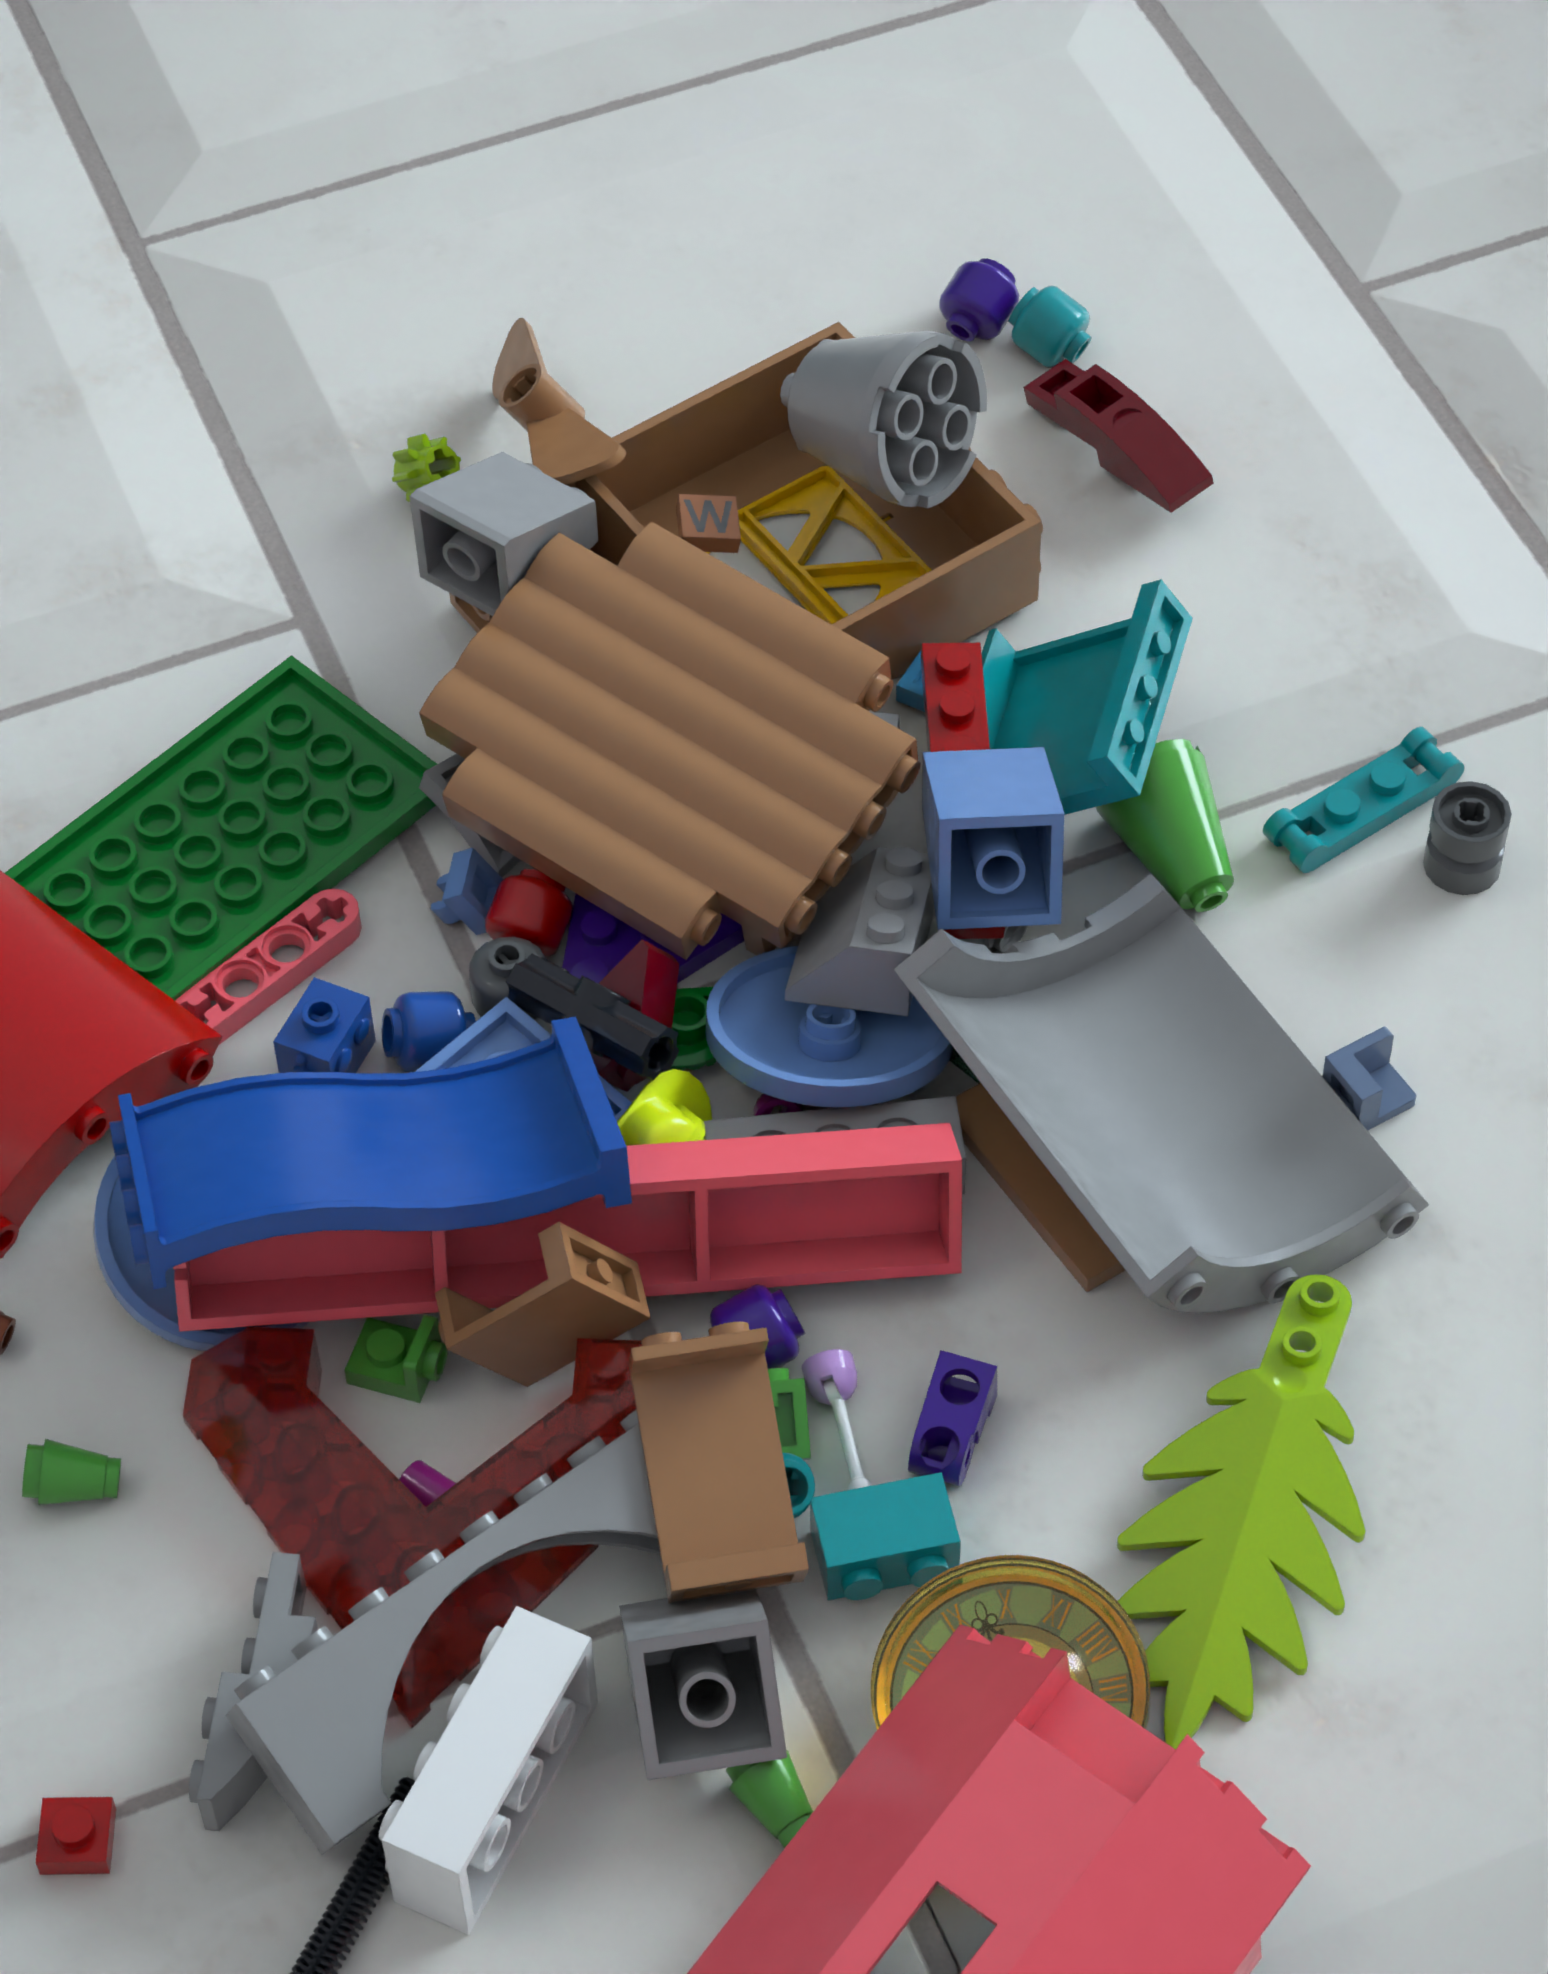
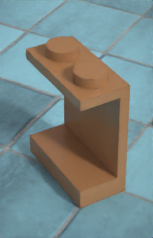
M557 1222L538 1233L548 1280L497 1309H489L446 1287L435 1293L441 1319L438 1325L439 1333L447 1350L529 1387L651 1318L638 1262L561 1222Z

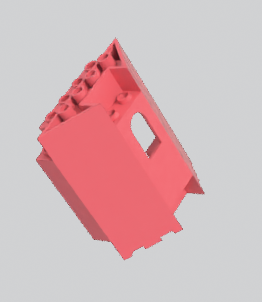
M959 1625L687 1974H870L937 1885L996 1926L960 1974H1250L1262 1958V1933L1308 1872L1311 1865L1295 1848L1289 1847L1261 1828L1267 1818L1233 1782L1226 1781L1224 1783L1201 1767L1200 1758L1205 1752L1188 1734L1175 1750L1070 1678L1067 1651L1050 1648L1044 1658H1041L1031 1651L1033 1647L1027 1641L997 1634L992 1641H989L979 1634L975 1628Z

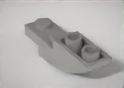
M272 1553L268 1578L258 1577L256 1581L253 1614L254 1618H259L260 1621L256 1638H246L242 1652L241 1673L222 1672L217 1698L207 1697L202 1715L203 1739H208L205 1759L194 1761L189 1781L190 1802L198 1803L205 1830L220 1831L247 1804L268 1778L227 1719L226 1714L240 1701L234 1689L268 1665L275 1675L285 1670L297 1661L291 1650L318 1631L316 1617L301 1616L307 1586L300 1554Z

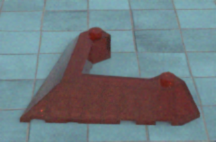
M247 1327L191 1359L183 1419L196 1439H200L215 1458L219 1470L245 1505L249 1504L264 1524L268 1536L281 1553L300 1554L308 1590L326 1614H330L342 1630L354 1622L348 1610L366 1596L383 1587L390 1597L410 1583L404 1572L421 1558L437 1548L443 1557L446 1558L465 1544L459 1533L491 1510H493L499 1520L519 1507L513 1496L529 1483L545 1473L555 1482L573 1469L567 1459L591 1440L600 1436L605 1444L608 1445L624 1434L626 1431L620 1422L636 1410L628 1364L631 1348L641 1347L642 1343L641 1340L577 1338L572 1395L427 1506L318 1398L322 1368L314 1329ZM599 1545L557 1546L519 1555L483 1571L466 1581L444 1599L431 1614L413 1642L398 1675L392 1695L398 1711L409 1726L413 1728L431 1711L430 1703L455 1679L461 1682L480 1663L481 1652L488 1635L496 1626L504 1628L516 1606L532 1612Z

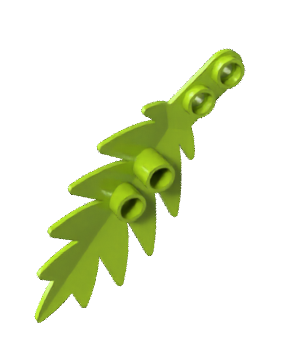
M1307 1275L1292 1283L1285 1296L1260 1368L1249 1369L1230 1376L1211 1387L1207 1392L1206 1402L1209 1405L1233 1406L1218 1412L1194 1426L1168 1444L1143 1466L1142 1476L1146 1481L1208 1477L1167 1498L1141 1516L1122 1532L1117 1539V1548L1120 1551L1189 1546L1151 1570L1113 1605V1609L1123 1620L1178 1616L1153 1640L1142 1654L1149 1687L1167 1686L1164 1709V1742L1175 1750L1187 1734L1191 1738L1195 1735L1214 1701L1243 1722H1248L1252 1719L1253 1679L1245 1636L1295 1674L1304 1675L1307 1672L1308 1661L1302 1633L1293 1605L1277 1572L1334 1615H1341L1344 1612L1345 1600L1337 1573L1314 1522L1302 1504L1304 1503L1353 1541L1360 1543L1364 1540L1366 1530L1356 1496L1346 1471L1332 1444L1323 1432L1325 1431L1347 1445L1351 1444L1354 1439V1428L1338 1400L1325 1388L1352 1308V1298L1348 1289L1340 1281L1329 1276Z

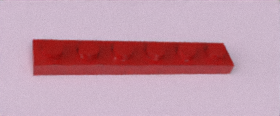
M922 643L921 670L928 752L990 749L981 643ZM1005 927L945 929L944 931L958 939L1004 938Z

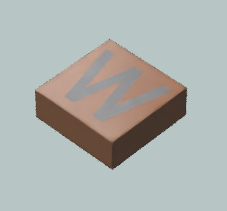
M678 494L676 515L678 535L681 539L704 552L738 553L741 536L736 496Z

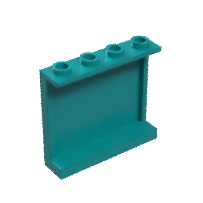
M1160 579L1141 585L1132 618L1020 651H1015L997 628L989 630L981 654L990 749L1044 747L1064 815L1140 796L1192 623V616L1163 580Z

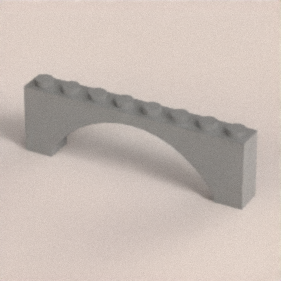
M636 1410L620 1422L626 1432L610 1444L606 1445L602 1438L598 1436L573 1453L567 1459L573 1469L553 1482L548 1474L545 1473L516 1493L513 1498L519 1507L499 1520L493 1510H491L459 1533L465 1544L446 1558L443 1557L437 1548L414 1563L404 1572L410 1583L390 1597L383 1587L366 1596L348 1610L354 1622L332 1635L329 1629L324 1626L307 1637L291 1650L297 1661L285 1670L275 1675L268 1665L234 1689L240 1701L226 1714L227 1719L322 1855L392 1804L382 1790V1748L388 1709L398 1675L413 1642L431 1614L444 1599L466 1581L496 1564L525 1553L547 1548L594 1544L628 1547L660 1554Z

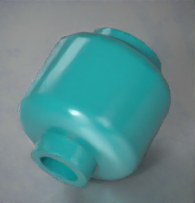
M1054 285L1047 286L1040 291L1035 287L1031 288L1016 305L1008 320L1013 325L1011 334L1013 342L1047 368L1054 367L1064 359L1074 363L1083 354L1092 339L1086 333L1090 321L1089 312L1085 307Z

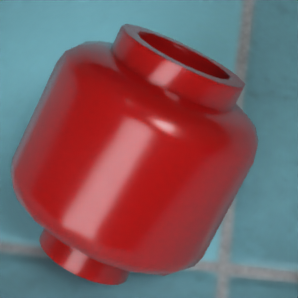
M524 869L520 872V875H511L503 879L498 886L485 918L486 932L493 940L499 937L514 936L529 940L541 949L545 958L555 954L572 916L573 905L564 893L566 887L542 872L533 869Z

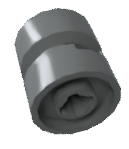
M1473 781L1458 782L1444 788L1435 797L1423 865L1426 875L1436 886L1450 893L1469 895L1478 894L1489 889L1498 880L1512 815L1509 802L1498 790L1483 783Z

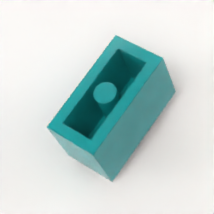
M942 1472L812 1498L810 1502V1532L828 1601L845 1597L850 1600H864L877 1595L882 1590L911 1584L916 1587H930L943 1582L948 1577L959 1575L961 1541Z

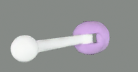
M832 1349L817 1353L804 1361L802 1371L811 1396L820 1403L832 1405L851 1478L847 1490L873 1486L868 1479L864 1478L844 1402L851 1398L857 1387V1370L851 1352L842 1349Z

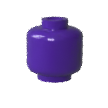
M988 258L965 262L957 269L941 294L939 301L940 311L947 320L946 327L955 337L963 341L972 342L975 338L991 340L1001 333L1012 311L1019 302V292L1015 285L1016 280L1010 270L997 261Z
M753 1285L715 1306L710 1313L712 1327L730 1322H747L749 1330L767 1328L769 1342L765 1351L768 1369L779 1368L795 1359L799 1353L798 1338L806 1334L781 1288L771 1293L764 1285Z

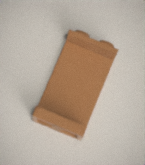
M730 1322L710 1328L708 1330L709 1336L682 1340V1335L679 1332H664L647 1336L641 1340V1347L631 1348L628 1364L668 1603L804 1582L809 1571L805 1543H798L766 1363L765 1351L769 1342L767 1328L749 1330L747 1322Z

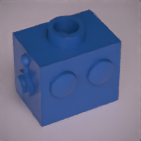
M314 977L273 1041L279 1073H357L376 1042L370 999L368 996Z

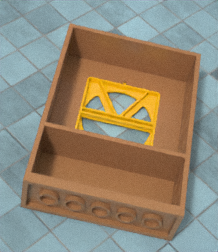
M840 322L612 437L626 450L624 460L605 472L574 483L565 484L582 490L595 500L599 541L590 550L615 565L619 564L633 539L651 521L679 537L676 515L678 494L736 496L741 542L807 611L889 657L891 680L907 671L920 652L922 643H960L1038 600L1039 573L1041 572L1040 546L1041 534L1043 532L1040 516L1031 505L1023 504L1007 488L998 472L993 469L989 470L977 457L962 483L947 499L936 506L924 508L919 506L904 507L889 503L812 455L798 449L789 427L788 407H785L781 402V386L786 376L796 373L804 357L822 340L855 338ZM785 514H810L788 551L759 522L761 519ZM834 519L843 521L861 531L875 545L882 559L805 566ZM879 585L881 588L874 602L850 615L824 590L825 588ZM449 593L451 604L477 633L490 622L493 616Z

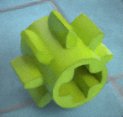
M426 434L407 438L408 448L395 451L392 454L396 460L392 481L396 482L406 492V501L410 502L409 496L417 488L460 470L459 462L461 457L457 456L447 446L446 437L429 440Z

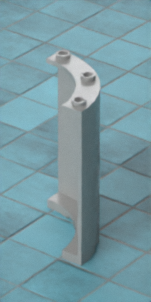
M1151 873L1122 896L1085 917L1084 926L1086 929L1065 939L1059 940L1053 932L1034 939L1012 943L1006 953H991L984 944L965 942L940 929L894 969L899 978L1144 1295L1161 1307L1178 1312L1208 1313L1242 1308L1266 1300L1272 1304L1281 1302L1285 1299L1289 1287L1299 1278L1315 1274L1326 1275L1377 1245L1386 1237L1395 1239L1404 1235L1416 1224L1419 1219V1213L1429 1206L1428 1202L1227 961Z

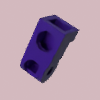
M940 1350L909 1454L908 1472L921 1476L942 1472L945 1483L959 1487L962 1485L971 1462L975 1444L979 1443L987 1416L990 1417L997 1398L996 1365ZM966 1375L975 1380L976 1383L952 1376Z

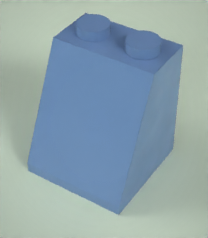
M1044 747L923 752L922 811L938 930L1061 924L1064 811Z

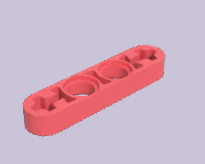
M327 889L314 894L206 975L175 1001L201 1021L205 1020L209 1027L223 1036L219 1043L220 1045L354 943L362 929L358 901L352 894L341 889ZM329 916L331 918L323 922L324 917ZM342 916H344L343 921L339 923L336 921V919H339ZM318 936V941H314L313 938ZM284 945H296L304 950L303 954L292 962H279L271 957L276 949ZM237 980H251L258 985L257 989L246 997H232L225 992L226 988ZM211 1001H215L216 1004L211 1007Z

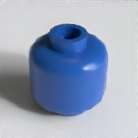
M408 992L402 994L396 999L393 1008H387L383 1013L381 1033L385 1055L387 1058H394L397 1065L404 1072H416L417 1069L476 1022L475 1016L472 1012L464 1011L460 999L453 992Z

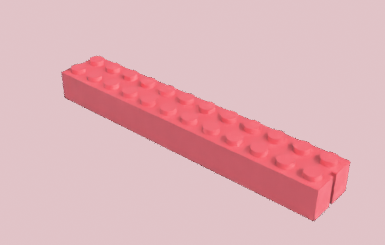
M950 1123L629 1145L626 1147L632 1204L606 1208L602 1196L599 1194L551 1212L496 1225L447 1231L340 1230L276 1236L224 1248L176 1265L173 1269H175L174 1282L179 1332L437 1313L439 1310L435 1293L444 1287L489 1309L498 1308L548 1280L538 1233L557 1222H561L638 1262L646 1297L745 1290L756 1284L771 1288L962 1273V1158Z

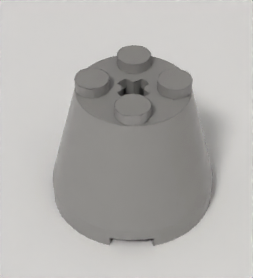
M918 331L840 340L824 339L804 357L796 373L786 376L780 393L782 404L788 407L789 427L800 451L812 455L885 501L904 507L919 506L930 508L947 499L959 487L976 458V454L969 451V447L975 430L977 412L987 411L985 377L975 352L966 342L934 331Z

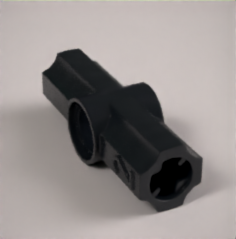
M534 954L514 965L506 983L509 988L508 998L518 1007L551 1024L552 1020L576 1016L591 1053L600 1057L605 1054L614 1059V1062L642 1077L654 1080L660 1073L671 1068L679 1053L677 1047L678 1032L629 1006L631 1001L583 975L579 979L570 974V971Z

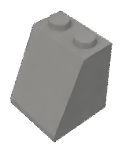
M500 452L417 488L409 496L420 577L491 616L494 615L506 594L525 577L540 550L556 534L560 532L589 550L599 541L596 503L594 499L590 498L582 490L569 487L544 474L536 466L530 463H523L504 452Z
M756 1589L668 1603V1599L664 1598L619 1605L647 1780L787 1758L769 1624Z

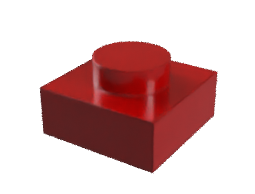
M113 1797L42 1798L35 1862L40 1875L110 1874L116 1807Z

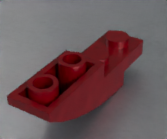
M1064 359L1023 387L1028 405L1095 448L1099 464L1102 468L1170 513L1214 484L1212 474L1176 431L1135 392L1099 365L1095 364L1084 371L1067 359Z

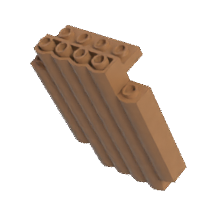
M652 521L633 539L618 565L611 563L560 532L556 534L540 550L525 577L506 594L490 622L471 639L455 667L436 684L419 712L426 736L465 758L442 793L449 817L687 960L698 944L705 946L710 942L720 926L722 920L721 913L741 924L746 950L756 956L775 950L776 947L782 949L789 944L795 934L801 935L809 927L817 912L818 904L816 902L825 895L830 886L834 888L843 880L852 863L851 854L860 847L864 839L870 840L875 836L885 819L886 807L892 803L898 792L903 794L910 788L921 766V763L918 761L916 738L869 712L870 710L874 712L879 711L892 692L894 682L891 680L889 657Z

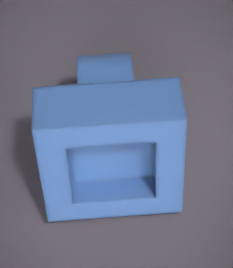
M474 848L453 853L449 873L441 876L436 884L444 892L442 901L432 903L430 909L445 924H453L462 920L476 935L487 933L485 930V918L503 878Z

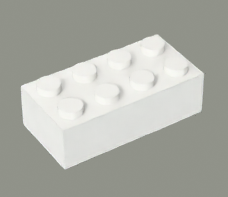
M518 1606L515 1607L504 1628L496 1626L488 1635L480 1656V1664L482 1665L471 1685L463 1683L457 1689L448 1709L447 1722L449 1723L438 1743L429 1741L421 1751L413 1773L415 1783L404 1802L395 1800L391 1804L379 1830V1839L382 1841L386 1860L385 1870L389 1875L394 1902L466 1935H470L598 1704L591 1637Z

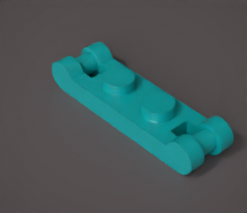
M1417 727L1404 737L1400 745L1293 809L1282 808L1276 811L1264 824L1263 834L1276 847L1284 846L1291 852L1289 856L1290 861L1303 873H1309L1434 798L1444 788L1456 783L1464 772V764L1451 752L1443 754L1436 747L1437 739L1424 727ZM1421 764L1426 771L1416 775L1411 769ZM1310 831L1312 834L1306 835L1305 833Z

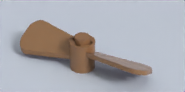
M524 318L516 320L507 335L498 358L493 376L492 391L494 397L499 401V405L528 432L532 464L563 484H570L605 472L621 463L626 457V450L617 441L584 419V408L547 373L532 326Z

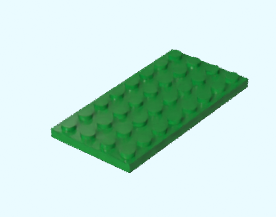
M291 655L6 871L5 874L173 1000H176L206 975L314 894L322 890L332 889L434 808L436 804L419 789L424 772L437 765V763Z

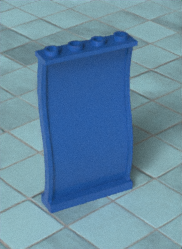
M576 1016L552 1020V1034L550 1038L496 1058L453 1068L411 1073L284 1072L241 1077L187 1089L138 1107L133 1105L131 1093L118 1095L122 1120L109 1122L135 1266L149 1263L153 1289L167 1287L166 1271L176 1265L224 1248L276 1236L340 1230L447 1231L496 1225L551 1212L601 1194L606 1208L632 1204L627 1147Z

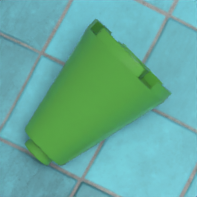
M1174 739L1155 743L1140 796L1097 806L1096 810L1147 870L1171 894L1181 908L1195 909L1196 912H1206L1218 907L1227 899V891L1232 887L1234 877L1205 757L1198 746L1196 749L1193 748L1190 740Z

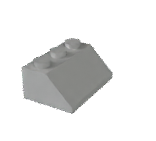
M908 847L893 849L876 848L851 865L843 880L834 888L830 886L825 895L816 902L818 904L817 912L809 927L802 933L785 989V1001L908 1016L913 994L894 969L922 946L928 938L934 912L928 854L920 853Z

